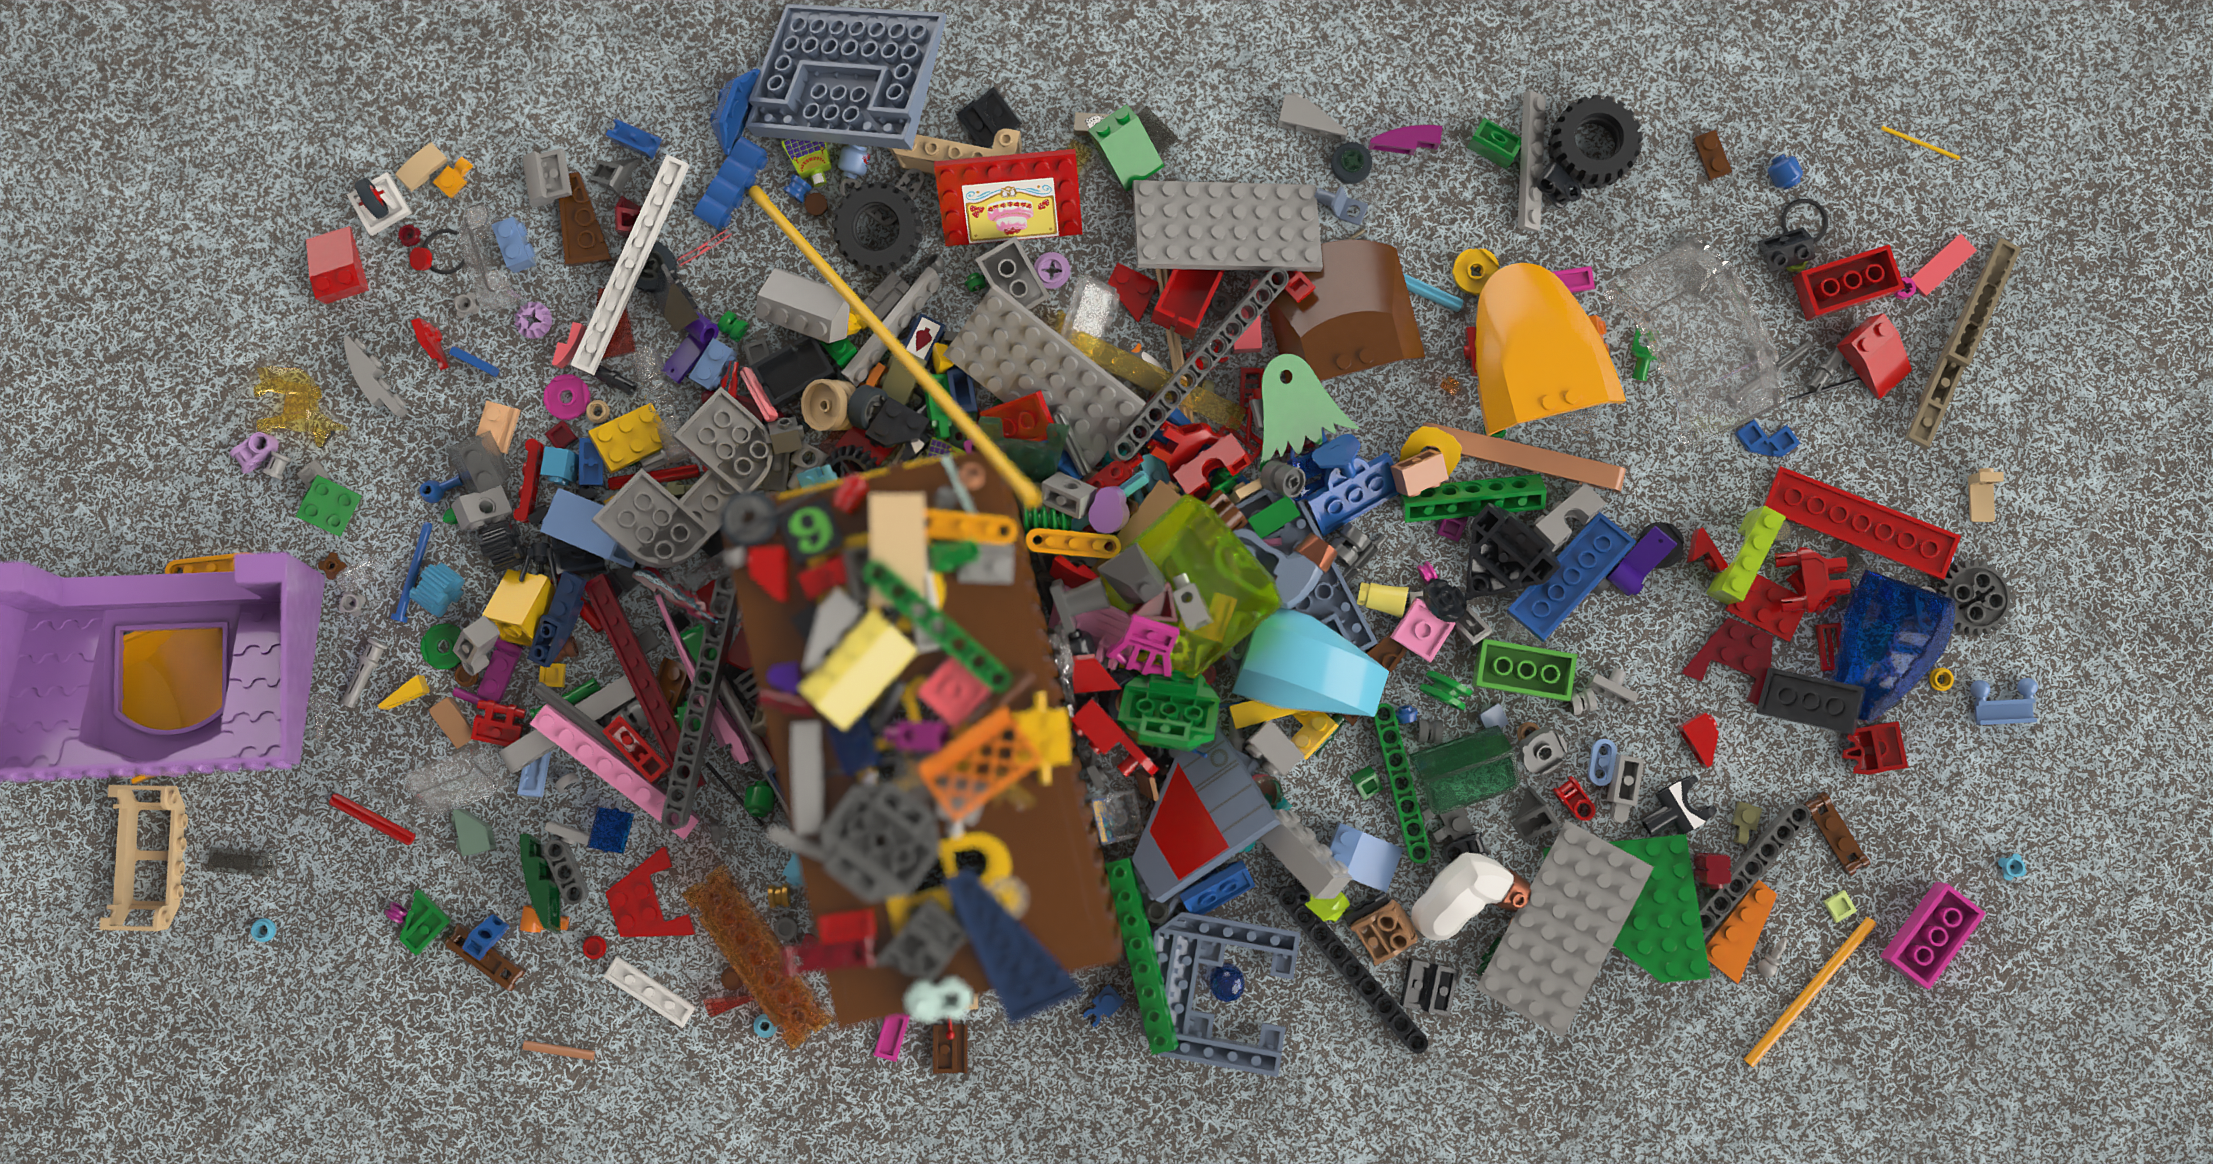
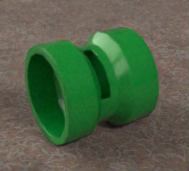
M731 310L727 311L717 324L719 331L727 333L734 342H739L749 329V323L745 320H739L737 315Z

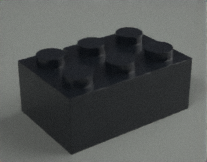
M804 335L793 341L799 351L795 352L788 344L750 366L776 410H780L801 398L806 387L814 380H833L838 377L816 338Z

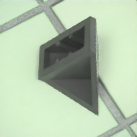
M641 157L616 161L600 159L589 179L621 195Z
M1528 784L1516 820L1511 823L1524 843L1561 824L1549 805Z

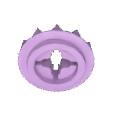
M1048 252L1041 255L1034 264V269L1044 287L1049 289L1060 288L1068 281L1070 265L1063 255L1056 252ZM1054 262L1055 269L1062 272L1054 273V277L1050 280L1049 273L1042 270L1050 269V265Z
M528 302V304L520 306L519 311L515 314L514 324L518 332L527 338H540L551 328V313L546 306L539 302ZM535 314V317L541 323L533 322L532 326H530V322L525 317H532Z

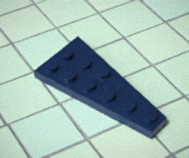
M970 868L944 879L1010 1025H1014L1085 993L1080 984Z

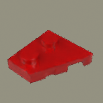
M1118 262L1107 284L1132 315L1133 319L1139 323L1159 282Z
M420 317L411 320L419 344L426 350L432 360L436 358L440 371L449 368L440 343L443 340V336L439 328H435L430 322H426Z

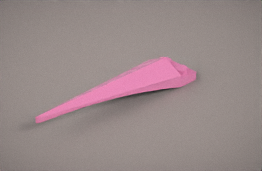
M658 594L654 597L692 683L696 663L684 644L661 594ZM701 695L699 701L703 708L707 700L704 695ZM717 699L711 729L719 748L732 744V748H730L732 757L735 761H739L740 764L754 760L755 757L735 721L720 700Z

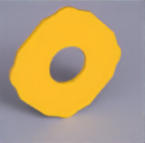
M1422 426L1411 433L1401 448L1399 462L1420 454L1421 450L1426 446H1435L1443 454L1447 474L1450 476L1460 461L1462 451L1460 443L1457 442L1454 436L1436 427Z

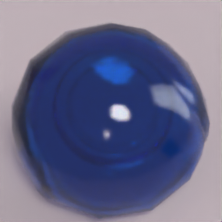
M1223 963L1222 967L1216 966L1210 974L1209 986L1211 993L1217 1000L1228 1003L1238 1000L1245 989L1244 974L1234 964Z

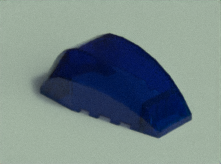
M1867 569L1865 570L1844 614V629L1840 632L1838 654H1835V669L1830 677L1831 681L1860 686L1866 689L1859 720L1871 723L1885 714L1922 679L1941 657L1949 642L1954 625L1955 600L1953 598Z

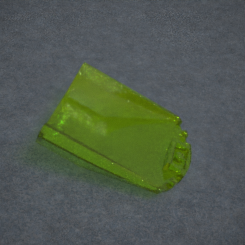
M1187 493L1122 550L1124 551L1134 543H1137L1165 576V581L1170 583L1172 593L1177 591L1173 578L1186 573L1190 584L1195 583L1199 587L1214 622L1194 631L1186 628L1175 599L1177 622L1154 620L1179 628V635L1170 653L1172 670L1176 669L1184 672L1188 677L1196 678L1283 605L1275 580L1210 505ZM1100 573L1111 605L1127 613L1135 604H1126ZM1192 595L1186 598L1187 603L1192 601ZM1142 649L1145 653L1149 654L1148 650ZM1156 654L1155 657L1163 662V655Z

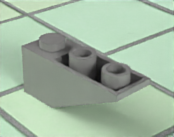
M839 589L819 609L804 665L806 673L811 669L815 671L825 661L823 657L829 649L834 651L844 640L841 636L848 629L852 632L862 621L859 618L862 610Z

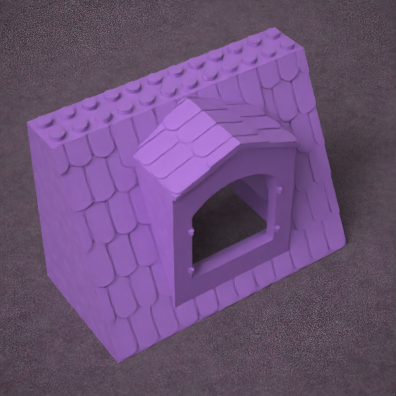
M287 552L235 554V572L62 578L24 561L0 562V783L2 781L29 782V779L38 781H55V778L80 780L82 777L103 779L108 778V774L109 776L135 777V772L136 774H144V776L164 775L177 777L185 775L187 772H197L199 774L213 773V769L223 772H239V767H242V769H249V771H264L265 766H268V768H275V770L291 769V765H299L325 576ZM223 628L222 707L200 723L175 730L151 729L136 723L122 713L124 632Z

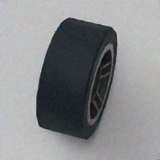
M861 385L851 395L847 408L848 420L851 425L867 431L889 398L887 393L880 388L870 385Z

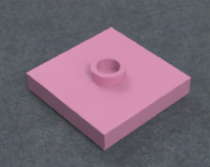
M1415 597L1390 637L1431 663L1456 623L1438 619L1430 612L1423 601Z

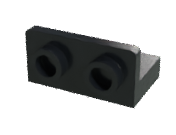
M1804 227L1758 241L1759 250L1766 258L1767 267L1770 272L1800 264L1816 257L1813 238Z

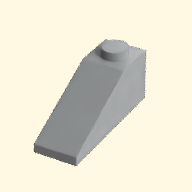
M1297 93L1285 94L1277 127L1345 141L1348 131L1311 101Z

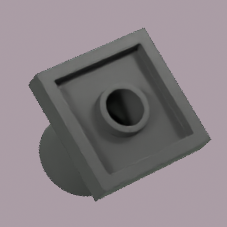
M1100 576L1068 591L1065 589L1062 578L1052 581L1050 590L1065 634L1075 631L1077 625L1076 615L1110 608L1107 593Z

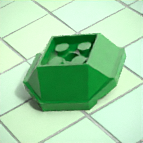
M1172 668L1171 677H1165L1164 674H1147V676L1141 674L1125 684L1117 726L1126 731L1137 744L1191 752L1201 744L1214 740L1220 698L1205 682L1206 679L1198 671Z

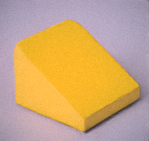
M935 343L933 346L931 359L936 374H944L954 365L952 361L943 355L948 345Z

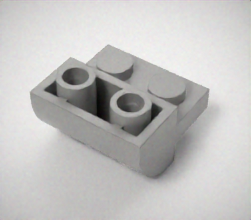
M559 148L540 154L534 151L522 158L528 199L531 207L536 208L555 203V199L572 195L566 156L563 149Z

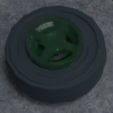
M1348 142L1340 145L1335 150L1331 159V169L1339 181L1346 184H1357L1369 176L1372 169V156L1364 145L1357 142Z

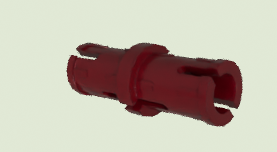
M763 689L759 698V705L781 709V712L786 714L793 712L812 717L815 709V704L812 701L795 697L789 692L783 694ZM777 700H782V701H785V702L794 703V704H797V706H794V705H791V704L782 703V702H778Z

